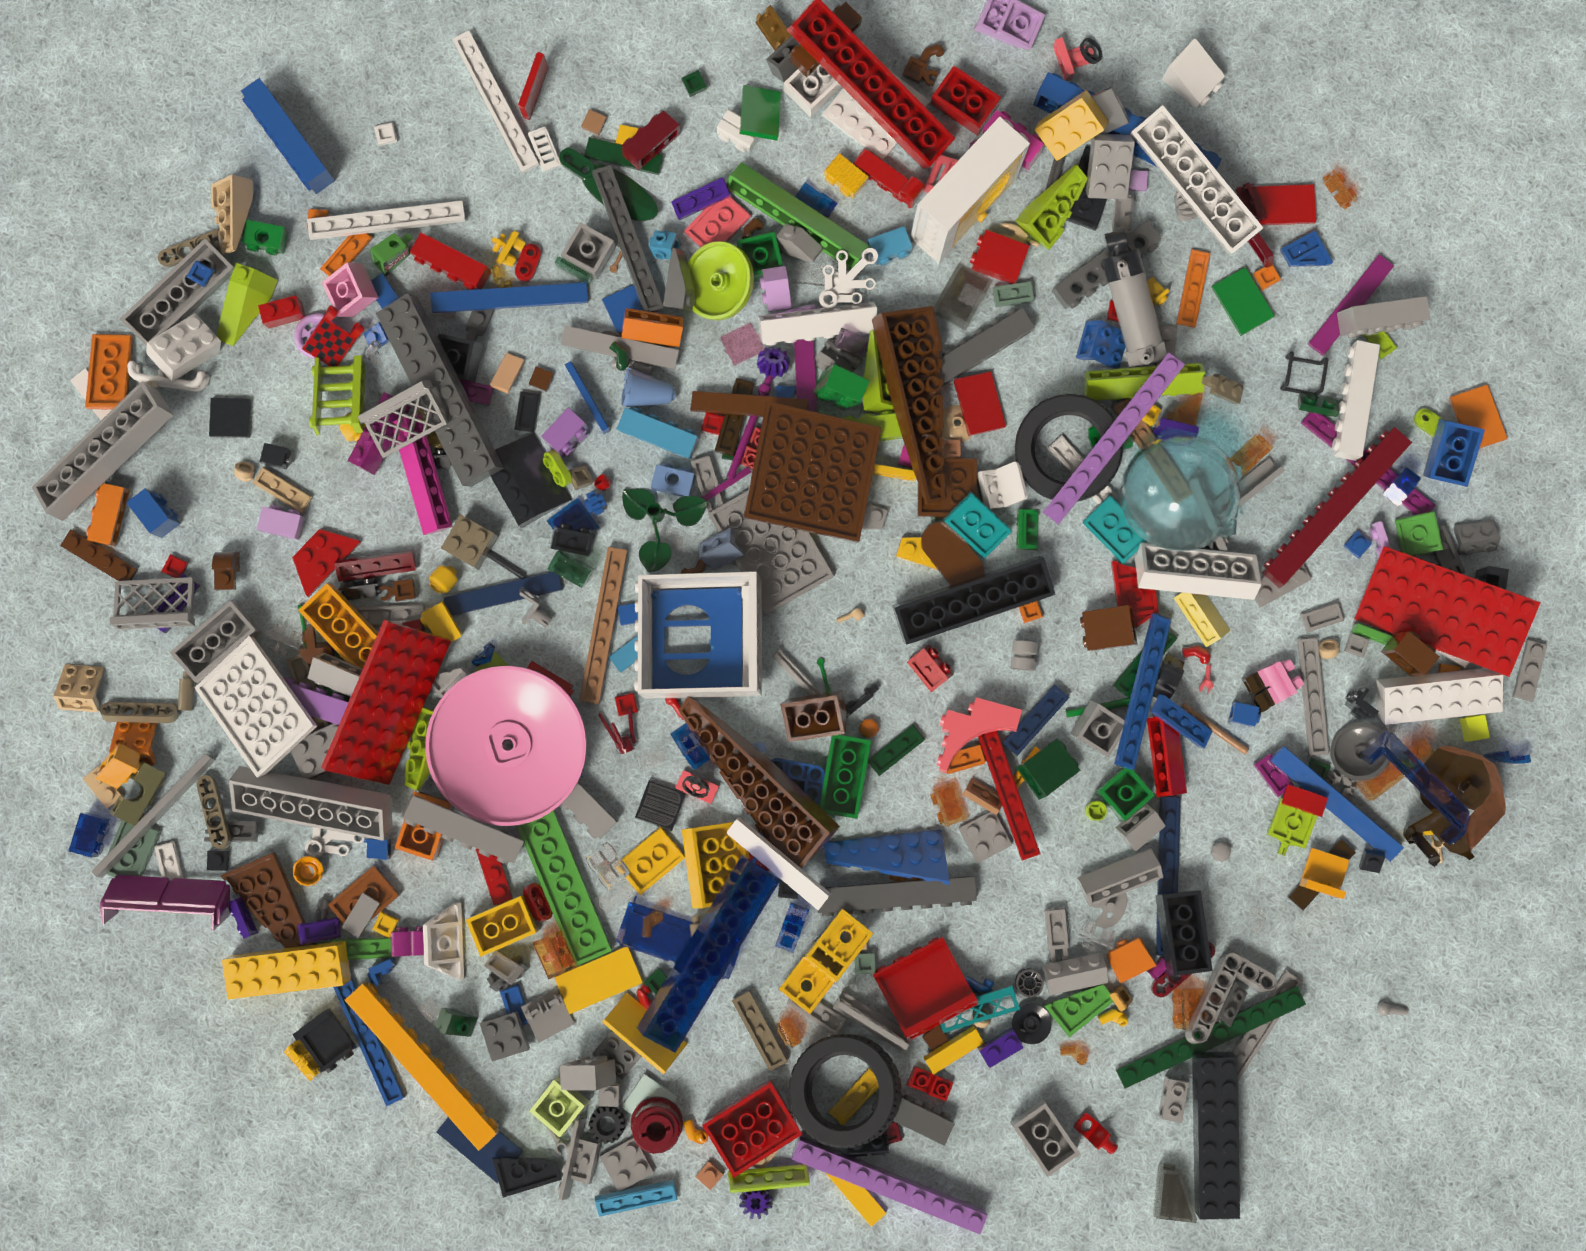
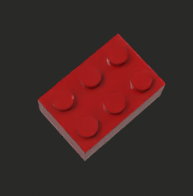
M953 66L932 95L930 104L978 136L998 108L1002 97L956 66Z

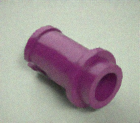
M1164 956L1162 958L1159 957L1160 960L1156 963L1155 967L1147 970L1154 980L1166 971Z

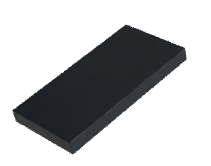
M1085 146L1078 167L1087 177L1091 148ZM1085 183L1078 200L1074 202L1070 210L1072 214L1066 221L1096 231L1107 199L1088 198L1085 191Z

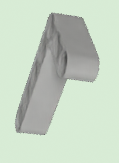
M1229 953L1221 956L1186 1029L1185 1037L1187 1041L1197 1044L1208 1039L1235 979L1256 991L1267 992L1276 987V977L1238 954ZM1227 958L1232 960V968L1227 965ZM1245 968L1250 971L1249 978L1244 974ZM1219 976H1222L1224 978V985H1221L1219 983ZM1263 978L1268 981L1267 987L1262 984ZM1211 993H1213L1216 996V1003H1213L1211 1001ZM1203 1011L1208 1014L1207 1021L1202 1018ZM1195 1029L1200 1032L1199 1039H1196L1194 1036Z

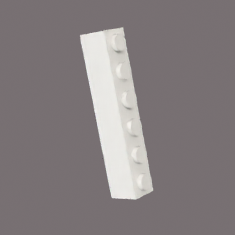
M874 302L835 306L833 308L759 316L760 337L763 344L776 345L777 342L782 341L786 343H794L798 339L811 341L815 340L816 337L833 338L839 334L851 336L855 332L868 334L871 330H874L872 319L877 316V307Z
M1357 340L1347 350L1349 361L1344 369L1346 379L1341 388L1343 398L1339 403L1340 417L1335 425L1337 436L1332 444L1334 457L1357 461L1363 456L1380 349L1378 344Z

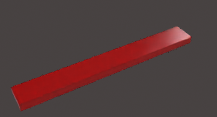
M997 731L978 736L1021 861L1041 855Z

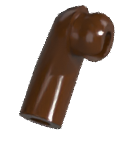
M939 43L930 45L923 50L918 60L927 64L931 56H943L945 49Z
M753 218L744 227L742 239L752 237L755 229L760 231L764 226V222L759 218Z
M699 558L694 568H684L681 574L703 573L707 564Z

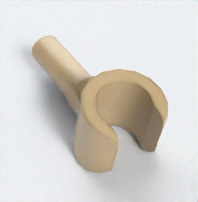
M855 609L851 613L837 618V622L840 623L852 617L859 621L865 614L861 609Z
M1431 835L1432 847L1440 855L1441 861L1439 863H1443L1442 847L1444 845L1440 840L1434 841L1433 835Z

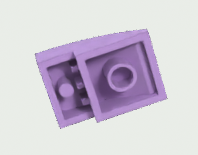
M986 0L974 30L1009 45L1030 50L1045 14L1018 0Z

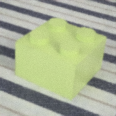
M559 1076L553 1080L529 1112L557 1136L561 1137L568 1131L590 1101L577 1090H561Z

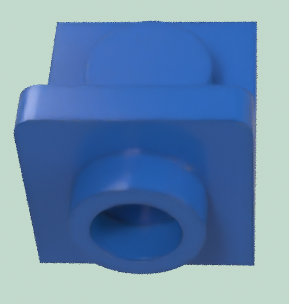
M394 957L368 968V978L372 984L374 983L375 987L383 984L379 972H381V975L393 971V966L397 965Z

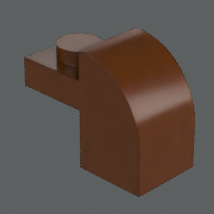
M239 552L214 553L212 559L214 590H236V572H240Z
M307 624L305 631H302L303 644L299 648L301 657L310 665L313 657L321 652L335 657L334 648L328 642H317L315 628L311 624Z

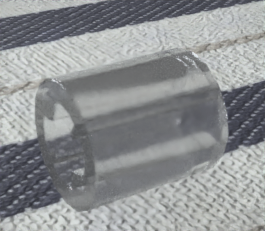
M429 996L417 1009L431 1023L439 1016L441 1007Z

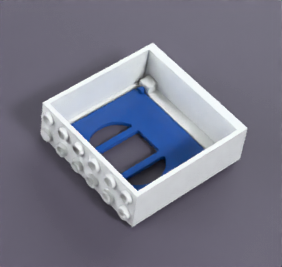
M757 572L638 575V581L635 582V591L638 593V600L635 601V611L638 612V620H635V631L638 632V640H635V651L638 652V659H635V671H638V679H635L634 686L635 691H638L639 695L645 699L687 698L688 696L693 698L762 696V579ZM742 587V588H718V589L653 590V593H652V589ZM652 598H653V632H652ZM742 599H743V664H742ZM682 606H696L704 610L710 617L709 620L666 621V618L672 611ZM666 627H711V646L714 648H711L709 653L665 654ZM667 660H710L701 671L689 675L679 674L670 669L666 664Z

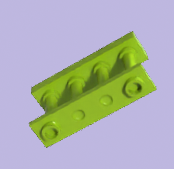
M355 355L354 363H351L349 366L323 367L320 359L315 358V366H312L314 386L312 416L309 417L310 428H313L316 436L320 435L321 426L349 424L353 427L355 433H363L364 423H361L358 418L359 415L364 413L366 364L362 355ZM347 373L353 375V380H350V382L323 384V375ZM351 390L352 397L349 399L322 401V392ZM350 407L352 409V413L349 416L321 418V410L324 408Z

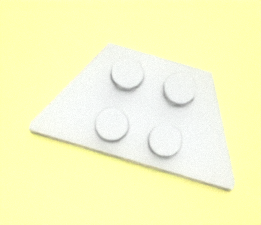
M454 903L423 924L424 965L457 980H464L461 903Z

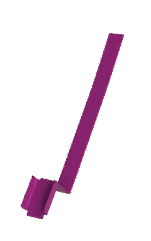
M746 467L737 473L734 479L726 480L700 498L706 501L710 500L750 474V469Z

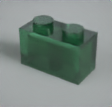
M557 551L547 569L583 588L586 586L595 568L564 551Z

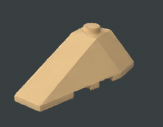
M233 174L211 184L212 209H216L217 213L214 219L215 224H219L220 228L218 238L222 255L236 251L254 194L253 180Z

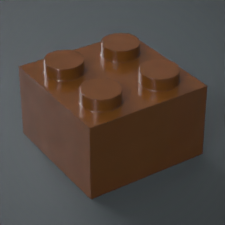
M1413 631L1395 633L1380 651L1411 677L1426 675L1440 657L1435 653V648L1429 644L1425 645L1420 641V636Z

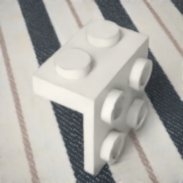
M1018 461L996 470H986L977 473L983 503L990 510L1003 509L1027 499V491Z

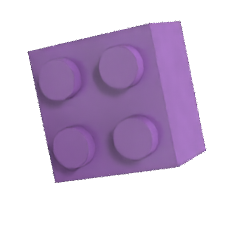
M567 408L541 437L563 458L565 455L568 457L574 452V446L578 441L583 442L589 434L587 432L589 429L583 420L571 409Z

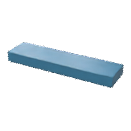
M674 1180L595 1196L599 1217L678 1200Z

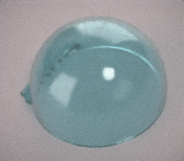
M1178 433L1154 439L1143 446L1132 457L1124 471L1120 484V504L1124 516L1133 530L1144 540L1167 550H1195L1211 544L1219 537L1227 538L1228 534L1235 535L1237 520L1234 518H1237L1240 501L1239 481L1241 478V466H1235L1228 455L1216 444L1197 435Z

